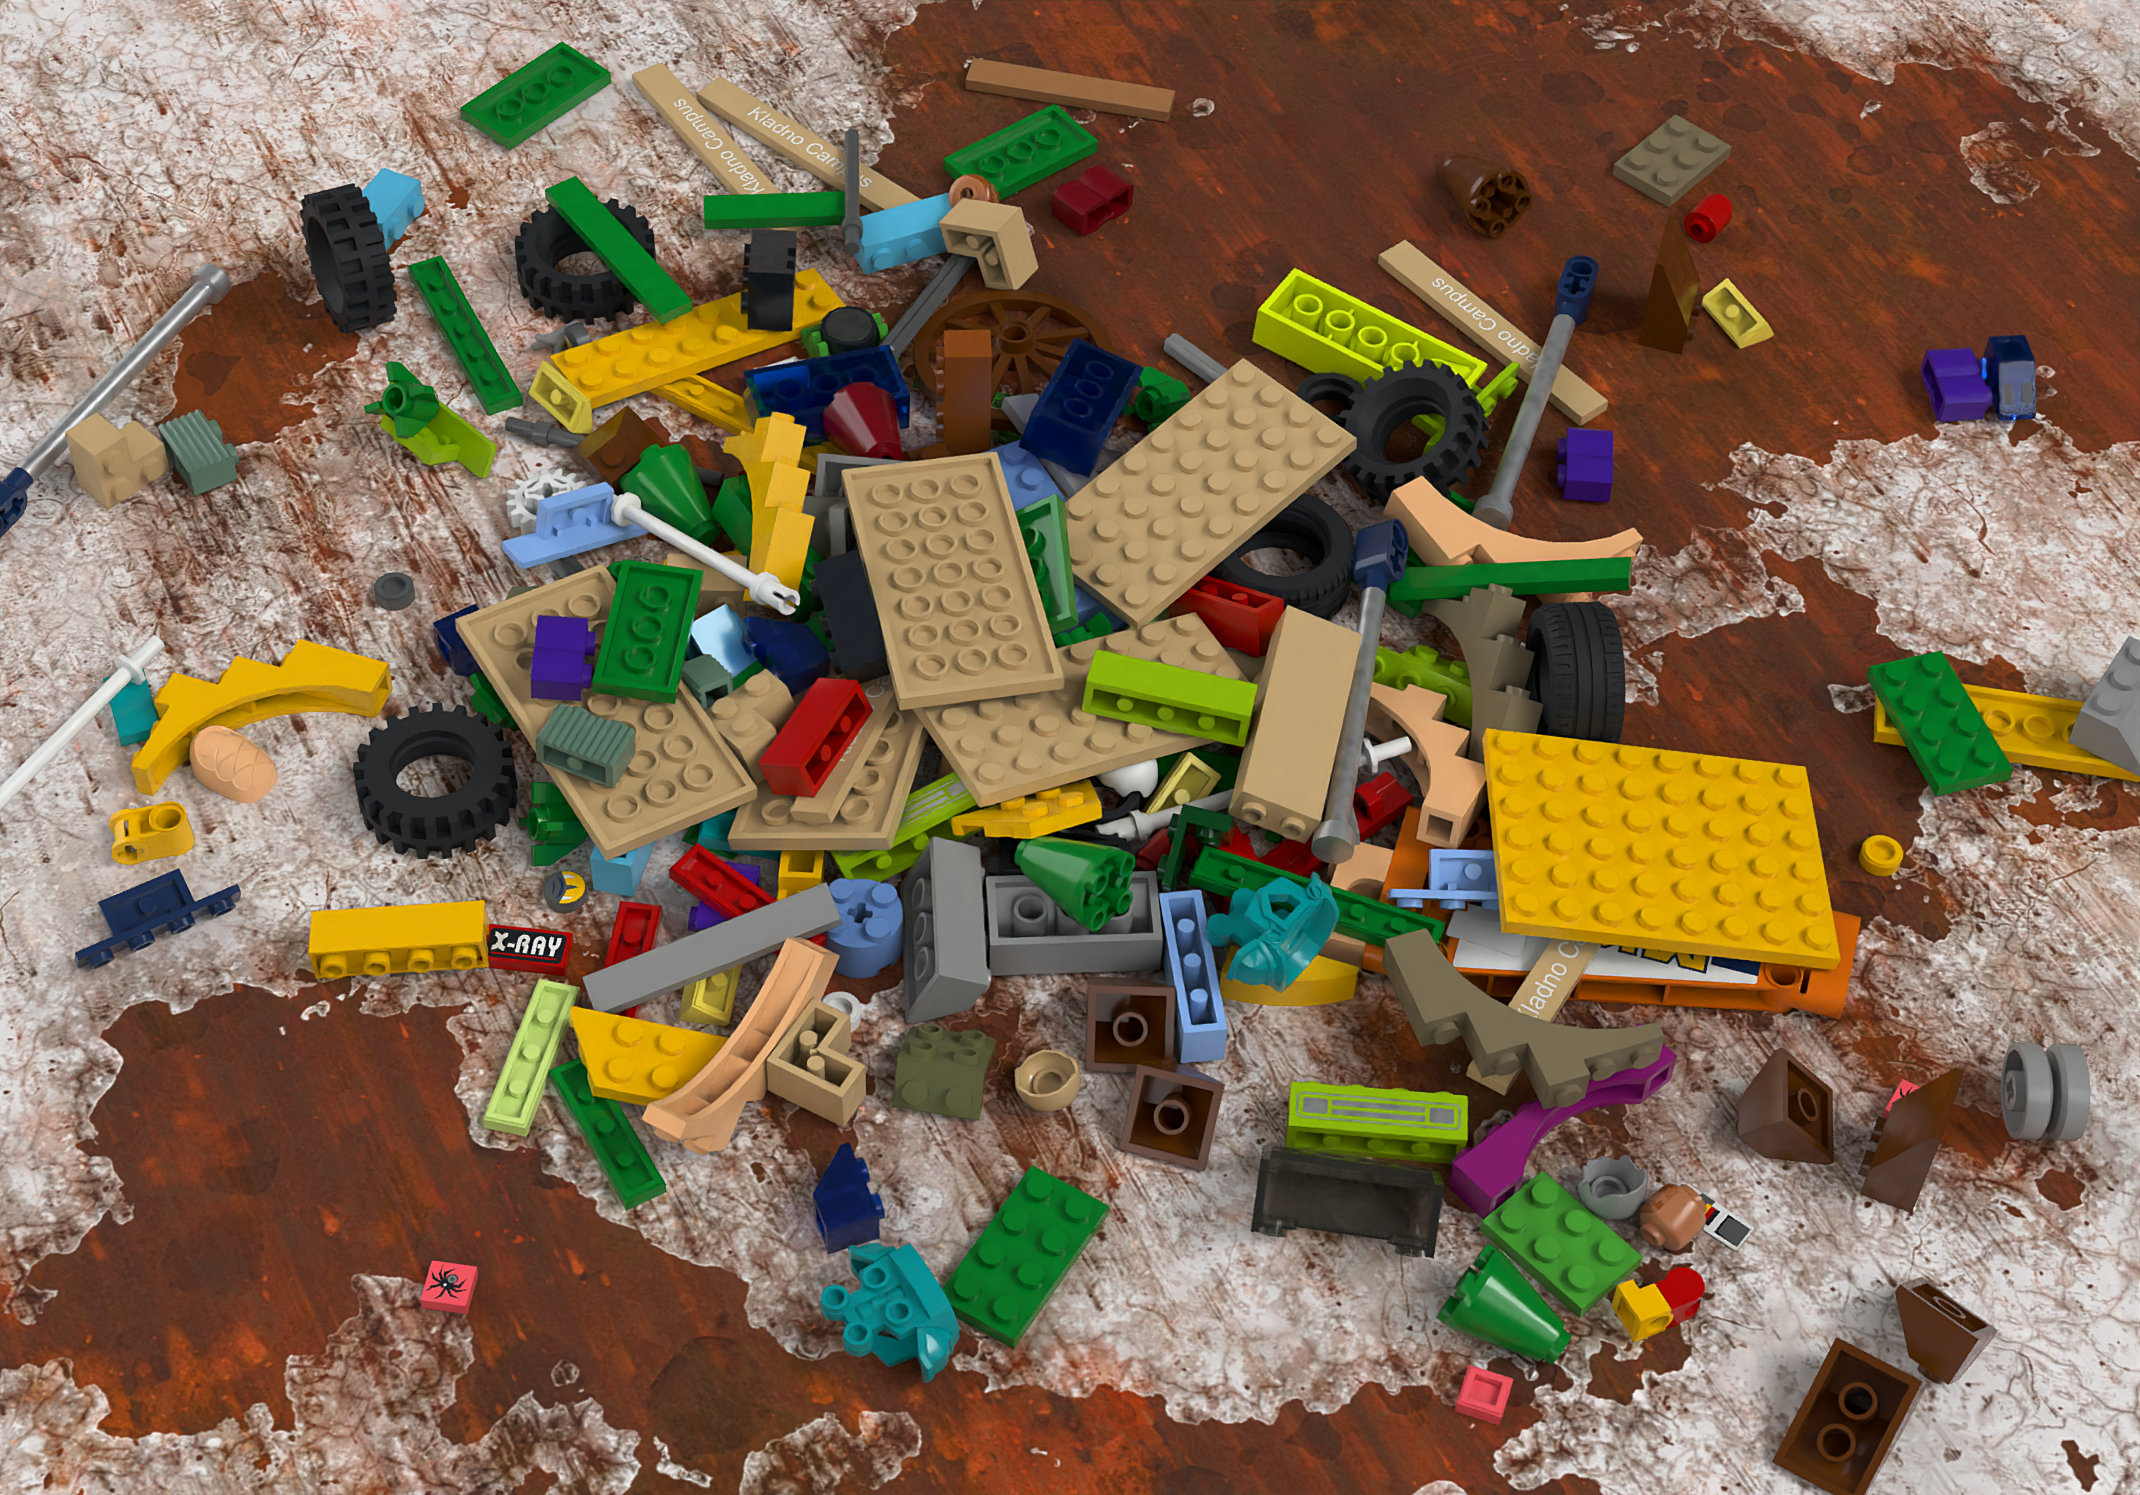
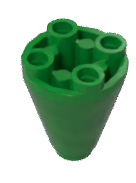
M653 444L646 448L640 454L639 459L641 461L637 466L620 478L618 481L619 488L624 494L630 492L637 495L641 500V509L705 546H709L719 536L720 530L717 527L718 522L711 513L712 507L689 452L682 444L665 446L663 448H660L658 444Z
M1045 835L1033 839H1022L1016 849L1015 863L1021 867L1022 872L1077 924L1093 932L1098 931L1116 913H1125L1132 902L1133 893L1129 888L1136 860L1134 855L1122 849Z
M1487 1242L1472 1264L1478 1269L1475 1271L1470 1266L1467 1267L1453 1288L1456 1290L1454 1294L1458 1298L1450 1296L1438 1312L1436 1318L1453 1330L1537 1362L1543 1359L1552 1365L1568 1344L1572 1334L1563 1329L1565 1326L1564 1322L1507 1256Z

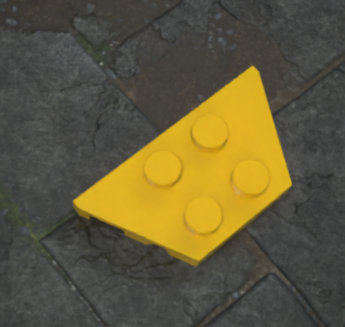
M1084 779L951 818L954 835L963 836L969 832L984 828L985 837L1033 839L1102 818L1101 802L1091 781Z
M571 1006L568 1020L570 1027H574L579 1043L578 1052L582 1064L588 1070L587 1080L592 1095L646 1107L648 1103L664 1099L685 1086L702 1071L729 1039L723 1036Z

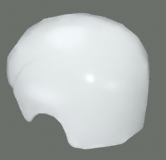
M1157 759L1096 775V777L1103 785L1114 788L1122 797H1126L1133 791H1140L1143 797H1148L1157 787Z

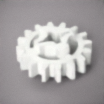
M542 468L541 475L535 476L532 472H527V481L516 479L514 481L515 489L507 491L508 501H506L507 515L511 518V526L513 528L520 527L521 535L535 532L539 500L587 487L586 482H577V475L574 472L567 477L563 476L561 468H558L554 474H549L546 468Z

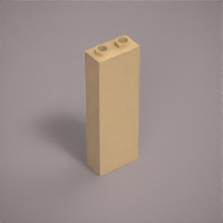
M1287 605L1273 628L1228 814L1243 819L1249 824L1261 826L1288 839L1304 844L1310 838L1321 821L1362 634Z

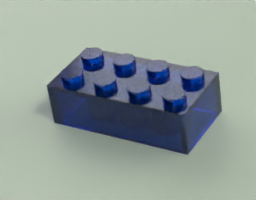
M1075 337L1035 404L1018 447L1029 451L1037 458L1047 459L1065 467L1071 473L1090 478L1131 403L1144 367Z
M889 344L743 371V401L753 429L755 428L757 418L771 417L772 412L791 415L795 417V424L807 427L802 448L822 445L823 442L830 441L823 428V412L834 400L833 395L838 390L852 383L870 382L874 383L876 387L887 390L897 405L900 430L909 428L910 394Z

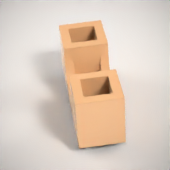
M1360 842V845H1355L1354 853L1350 860L1339 864L1329 863L1327 877L1332 878L1330 885L1379 901L1394 850ZM1333 932L1318 953V956L1360 967L1359 972H1361L1366 942Z

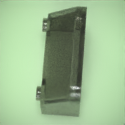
M1263 1145L1251 1232L1273 1237H1287L1288 1230H1296L1299 1227L1387 1240L1388 1244L1395 1246L1396 1254L1422 1257V1251H1424L1425 1257L1434 1258L1444 1190L1441 1172L1422 1166L1284 1146Z

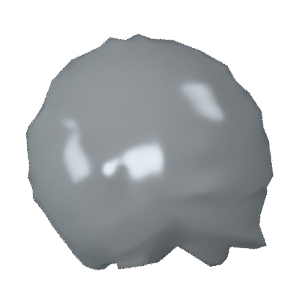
M1601 1155L1596 1159L1589 1158L1586 1165H1583L1581 1169L1582 1179L1579 1180L1577 1186L1580 1198L1588 1210L1606 1220L1627 1219L1639 1210V1207L1643 1204L1649 1176L1645 1168L1639 1170L1627 1155L1621 1156L1619 1160L1605 1158Z

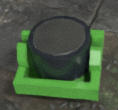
M852 306L839 307L828 312L822 319L821 324L800 330L801 342L829 389L898 368V358L894 362H889L878 357L880 353L878 346L889 333L887 324H882L879 312L871 314L869 309L864 310Z

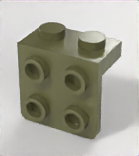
M923 1023L911 1027L897 1058L892 1107L979 1120L982 1114L986 1073L995 1051L996 1040L992 1037H987L981 1031L964 1030L962 1032L944 1030L940 1025L933 1023Z

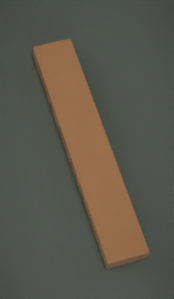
M973 58L965 89L1164 122L1169 121L1175 101V90Z

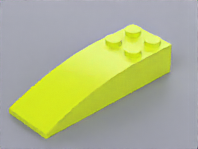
M1296 268L1289 273L1258 309L1252 339L1253 342L1316 374L1334 372L1347 375L1357 381L1364 390L1368 388L1364 381L1370 376L1376 382L1384 377L1383 368L1391 365L1394 371L1403 369V361L1412 360L1416 367H1421L1424 359L1432 360L1438 370L1444 363L1451 367L1455 375L1459 373L1470 389L1485 372L1488 365Z

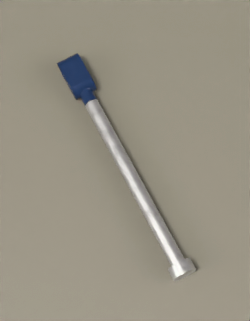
M1573 256L1566 262L1558 283L1553 323L1489 493L1478 499L1472 513V517L1507 532L1514 511L1510 500L1575 326L1585 322L1594 299L1599 265L1596 260L1589 256Z
M208 263L203 264L190 277L191 288L32 451L0 481V538L25 512L28 502L25 491L69 447L65 432L96 412L100 415L207 303L218 304L230 292L231 282L220 268Z
M1397 518L1359 529L1356 538L1352 570L1356 583L1362 589L1356 632L1362 634V639L1336 750L1325 820L1319 823L1314 830L1311 847L1313 854L1318 859L1332 864L1344 863L1350 860L1354 853L1356 832L1349 824L1387 586L1390 583L1403 579L1409 545L1405 527Z

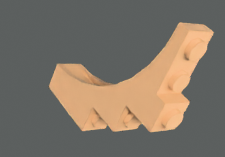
M1423 476L1393 490L1383 511L1388 520L1397 518L1402 522L1407 532L1409 545L1426 566L1631 557L1633 563L1637 558L1636 551L1643 540V537L1634 527L1608 538L1587 542H1548L1524 538L1496 529L1468 515L1443 497ZM1590 592L1536 595L1543 604L1590 601L1588 596Z
M1372 682L1365 730L1384 743L1405 736L1409 738L1412 751L1399 756L1410 767L1419 782L1424 798L1416 839L1445 849L1457 850L1488 799L1485 765L1465 759L1470 731L1442 722L1447 695L1408 684L1406 689L1401 691Z
M787 937L758 996L724 1046L702 1071L685 1086L664 1099L648 1103L641 1120L654 1126L653 1133L662 1139L674 1143H679L680 1139H684L682 1146L697 1154L707 1155L708 1152L725 1150L746 1101L763 1100L768 1088L766 1060L810 1000L815 998L821 1001L840 955L805 938Z

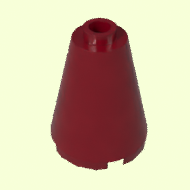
M870 382L852 383L838 390L833 395L834 400L830 406L826 407L823 412V428L830 442L848 456L902 461L903 453L898 409L891 394Z

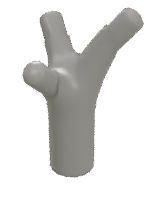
M573 320L549 334L537 333L535 335L537 342L532 343L531 348L536 350L552 347L553 355L560 353L563 345L566 343L564 328L577 323V321Z

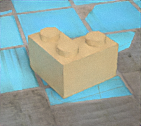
M962 198L939 221L948 253L977 257L986 288L1018 290L1039 268L1021 207Z
M96 412L65 432L79 487L107 510L170 471L164 443L135 420L118 430Z
M765 669L759 674L750 677L746 683L727 696L718 699L711 707L705 710V713L752 781L758 785L765 780L758 762L797 707L787 686Z
M812 998L766 1060L768 1091L842 1127L845 1126L866 1096V1065L845 1056L851 1047L850 1015Z

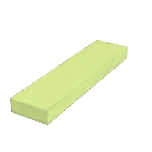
M538 979L483 1117L484 1128L527 1137L549 1080L548 1071L554 1068L570 1024L568 1020L571 1006L577 1007L581 998L580 987Z

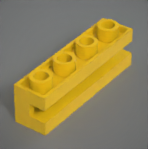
M484 900L312 911L308 954L316 978L339 979L344 976H383L390 973H426L436 970H470L473 968L489 967L486 935H489L490 922Z

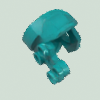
M1312 872L1305 889L1281 876L1264 887L1259 888L1256 893L1247 888H1240L1234 891L1230 901L1229 915L1220 913L1210 916L1205 928V937L1210 944L1217 947L1227 945L1230 939L1241 946L1232 960L1226 978L1231 981L1236 978L1252 986L1264 984L1281 994L1306 969L1324 947L1338 923L1340 910L1336 904L1337 901L1332 896V890L1326 883L1320 880V876L1316 872ZM1270 902H1287L1295 907V909L1291 913L1284 909L1272 913Z
M879 1243L866 1244L860 1247H856V1245L849 1246L848 1257L851 1271L860 1281L861 1289L849 1295L848 1291L841 1285L826 1287L821 1294L820 1300L822 1315L828 1320H841L845 1325L842 1337L845 1351L851 1356L861 1357L871 1351L888 1367L917 1357L921 1365L923 1383L932 1381L935 1374L947 1366L949 1356L953 1353L954 1346L960 1337L956 1316L939 1283L910 1243L898 1249L894 1246L887 1247ZM885 1330L897 1339L880 1336L878 1334L879 1332Z

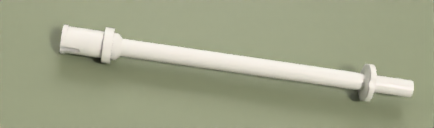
M626 492L619 496L613 495V503L610 510L611 519L615 524L622 527L633 523L637 524L750 589V597L758 604L770 605L784 615H790L796 611L795 608L786 604V602L790 601L799 606V593L781 584L775 575L769 572H762L757 575L641 509L640 498L633 493Z
M153 635L130 658L119 654L114 659L118 670L0 786V810L130 681L141 685L146 680L142 669L165 647L161 639Z
M1405 736L1375 746L1371 745L1368 738H1363L1359 767L1365 766L1370 774L1377 773L1379 761L1412 751L1409 738ZM1234 789L1185 804L1211 811H1219L1230 806ZM1182 805L1149 815L1144 812L1140 813L1137 809L1129 812L1128 817L1102 825H1095V832L1127 838V843L1135 840L1138 843L1148 841V836L1151 835L1153 830L1169 826L1172 814H1180Z

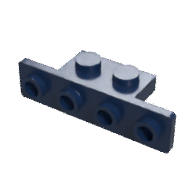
M178 868L99 901L98 907L112 937L75 953L77 967L82 968L89 965L91 970L102 967L115 959L113 954L130 948L131 952L142 950L155 943V936L169 930L172 935L182 933L196 925L195 919L209 913L212 918L222 916L236 908L235 902L240 900L241 890L238 884H235L194 901Z

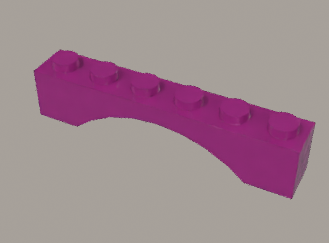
M1663 1044L1659 1060L1655 1061L1652 1065L1643 1069L1630 1068L1619 1071L1601 1081L1589 1080L1585 1098L1568 1107H1560L1558 1105L1544 1110L1539 1099L1535 1102L1532 1100L1525 1102L1517 1110L1513 1119L1505 1125L1499 1123L1493 1126L1480 1144L1473 1149L1467 1147L1457 1154L1451 1163L1452 1173L1449 1188L1478 1216L1485 1219L1520 1189L1528 1158L1538 1143L1551 1130L1569 1118L1594 1108L1615 1104H1641L1671 1080L1677 1055Z

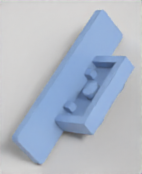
M607 482L539 500L535 532L503 541L502 550L520 569H526L651 532L635 523L622 527L613 522L610 508L613 503L614 489Z
M1430 849L1429 890L1390 889L1387 891V900H1397V907L1423 908V901H1440L1439 909L1452 910L1465 909V902H1482V910L1499 911L1494 851Z

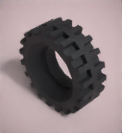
M351 183L304 195V199H301L303 209L300 210V217L304 224L301 226V230L306 240V245H304L305 251L310 258V270L312 275L314 274L317 291L324 299L326 312L331 313L333 324L338 325L341 333L347 334L394 321V314H397V308L394 301H397V294L393 288L395 277L390 269L389 262H391L389 253L386 252L384 246L385 238L383 232L379 231L376 214L371 212L369 200L366 196L363 197L362 189L359 186L355 187V184Z
M610 198L607 203H602L656 261L653 228L649 229L648 219L644 215L636 218V208L631 205L624 209L619 208L617 199ZM548 203L549 211L542 213L539 210H535L531 213L532 224L523 221L520 226L521 236L515 237V257L521 294L523 298L529 297L531 308L537 310L544 307L545 317L552 320L557 314L561 315L564 318L565 324L575 319H585L586 325H594L595 318L605 317L607 323L616 321L615 313L623 311L628 316L634 312V302L641 304L611 270L591 276H576L558 272L554 269L559 261L569 255L594 251L550 203Z
M1424 359L1421 367H1416L1412 360L1403 361V369L1394 371L1391 365L1383 368L1384 377L1376 382L1371 376L1366 379L1364 383L1368 388L1361 395L1353 392L1349 397L1353 407L1350 411L1342 410L1339 415L1340 420L1345 425L1343 429L1357 438V448L1343 459L1344 466L1366 495L1372 500L1377 497L1383 506H1386L1393 490L1420 476H1423L1443 497L1448 498L1452 495L1449 487L1457 481L1464 486L1470 480L1465 473L1470 466L1479 468L1482 463L1477 451L1479 449H1487L1489 443L1483 434L1484 431L1489 430V423L1483 415L1485 411L1459 373L1455 375L1451 367L1444 363L1439 370L1434 362L1428 359ZM1429 413L1444 417L1446 421L1445 432L1440 441L1426 455L1411 462L1400 464L1389 462L1385 458V446L1391 434L1403 422L1417 415Z
M432 703V711L420 713L418 706L409 707L408 717L399 720L395 714H392L386 718L387 728L382 731L376 727L372 728L368 732L371 745L360 743L357 749L359 762L353 763V773L360 813L363 815L364 824L368 831L375 830L376 840L384 845L388 841L393 840L395 852L404 855L408 848L416 849L418 859L427 860L430 851H442L443 859L453 858L451 849L463 846L466 852L470 853L476 850L475 840L481 837L488 842L496 837V823L507 826L510 821L509 808H516L517 805L516 790L518 786L512 746L509 739L504 740L503 729L497 723L488 727L487 715L479 711L472 718L467 716L466 706L457 704L454 711L449 712L443 711L442 703ZM441 754L458 756L470 762L474 767L473 776L464 787L449 795L439 797L414 796L402 790L396 782L398 774L408 764L424 757Z

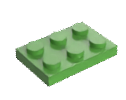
M1543 1170L1483 1219L1480 1226V1231L1579 1319L1640 1266L1643 1258L1642 1255Z

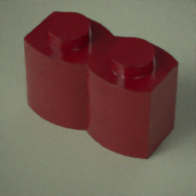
M1105 165L1094 166L1084 171L1079 180H1072L1056 189L1053 194L1052 215L1079 234L1089 235L1098 230L1107 220L1115 219L1124 214L1133 205L1134 185Z

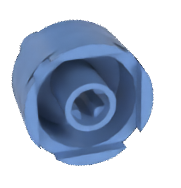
M841 878L833 881L829 886V890L843 925L823 932L827 936L826 945L823 948L840 955L834 968L837 973L852 978L875 976L879 974V969L890 963L891 966L896 963L902 953L903 908L897 896V891L891 884L868 879L848 880Z

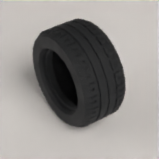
M1303 493L1206 575L1282 598L1284 610L1289 605L1330 621L1333 616L1339 613L1349 596L1353 573L1352 561L1355 551L1354 537L1348 524L1330 505L1315 496ZM1269 547L1291 549L1309 557L1317 567L1306 574L1289 577L1264 574L1247 566L1240 558L1252 550Z
M1601 602L1543 604L1531 615L1525 645L1526 650L1535 652L1525 690L1531 692L1529 700L1544 704L1536 734L1618 744L1623 728L1626 688L1623 645L1615 614L1611 608Z

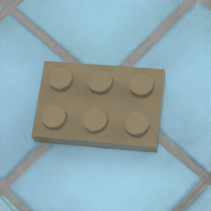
M1675 114L1614 164L1612 175L1663 205L1670 207L1729 158L1732 146Z

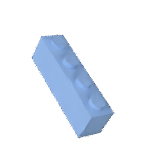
M1201 890L1159 893L1163 937L1161 956L1166 984L1176 987L1174 1028L1180 1062L1222 1060L1225 1053L1227 1024L1212 946L1205 937L1207 920Z

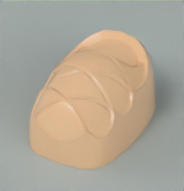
M207 726L197 732L190 742L189 757L194 777L208 789L240 803H254L266 795L277 783L278 772L274 761L261 748L240 733L223 726Z

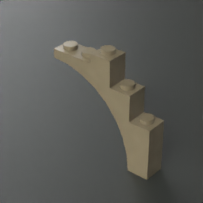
M1491 583L1488 590L1472 587L1470 596L1464 595L1463 598L1424 600L1421 609L1423 612L1438 617L1446 624L1461 645L1468 666L1472 689V729L1467 759L1484 765L1482 738L1486 728L1536 734L1544 707L1542 703L1529 700L1531 692L1524 690L1535 652L1520 648L1522 640L1516 638L1526 601L1511 597L1512 589Z
M1427 928L1388 938L1385 941L1382 964L1420 1046L1423 1047L1434 1043L1446 1044L1462 1036L1482 1078L1495 1074L1500 1076L1508 1075L1523 1067L1544 1110L1558 1105L1560 1107H1568L1576 1104L1585 1098L1589 1080L1601 1081L1609 1078L1616 1072L1630 1068L1643 1069L1659 1060L1665 1035L1658 1022L1615 1029H1587L1554 1024L1520 1013L1489 997L1465 979L1441 953Z

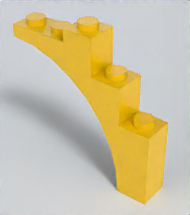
M772 412L771 417L756 419L754 433L741 431L740 436L726 437L723 453L734 455L741 461L749 481L753 512L749 570L757 575L762 572H769L775 575L781 584L798 592L815 519L814 516L802 513L811 471L798 468L807 427L795 424V417L791 415ZM745 587L744 602L777 610L770 605H761L753 601L750 597V589ZM790 601L786 602V604L790 605L791 607H795L794 603Z
M298 639L292 651L284 655L280 667L236 655L228 670L225 669L220 674L218 684L173 672L166 685L161 686L155 695L154 707L157 710L159 720L154 723L150 737L142 750H138L132 758L131 772L134 775L138 792L154 796L170 774L189 758L190 742L197 732L207 726L218 725L234 731L248 724L273 717L306 712H339L376 718L393 690L389 664Z

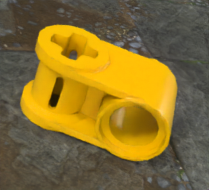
M166 801L147 807L123 809L112 814L109 819V829L115 838V842L111 846V855L114 861L120 864L135 865L143 861L180 856L191 850L195 843V836L185 807L178 802ZM125 821H128V828L124 825ZM131 845L135 849L133 853L131 852Z

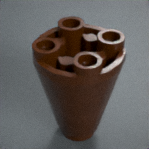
M1454 155L1443 166V176L1470 226L1481 234L1490 235L1493 238L1502 237L1510 227L1517 223L1523 213L1532 206L1533 197L1529 193V185L1525 177L1511 167L1466 155Z

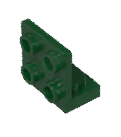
M1187 804L1182 805L1180 814H1172L1167 832V838H1170L1169 844L1172 847L1169 855H1161L1156 879H1159L1158 885H1161L1163 893L1176 892L1190 835L1197 837L1196 843L1202 846L1207 845L1220 849L1221 843L1231 845L1235 832L1233 816Z

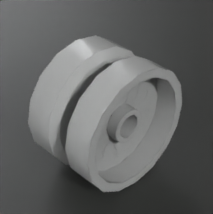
M2014 1042L2008 1047L2001 1075V1105L2004 1124L2010 1137L2014 1140H2037L2043 1136L2044 1132L2055 1141H2077L2082 1137L2087 1126L2090 1111V1077L2087 1060L2080 1046L2077 1044L2053 1043L2044 1051L2042 1046L2037 1043Z

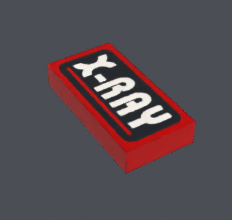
M489 924V935H486L489 967L485 968L566 976L574 943L573 933Z

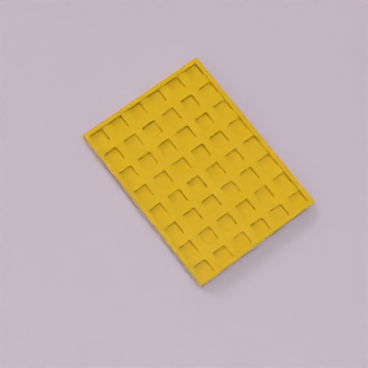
M1486 728L1482 743L1501 930L1503 933L1830 970L1837 968L1841 958L1806 767Z

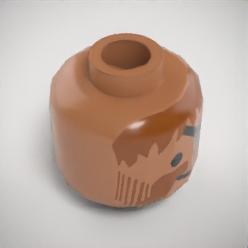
M976 174L963 175L956 179L951 185L948 194L949 205L952 208L962 198L1000 204L999 193L996 187L989 180Z
M1668 1183L1658 1189L1639 1207V1218L1642 1224L1639 1228L1640 1233L1654 1248L1662 1246L1668 1250L1677 1251L1704 1229L1706 1205L1700 1195L1688 1185L1682 1184L1679 1186Z

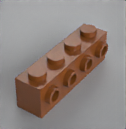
M944 330V346H936V369L943 370V374H936V398L943 397V402H936V425H943V429H936V442H943L951 457L989 451L992 382L991 330Z

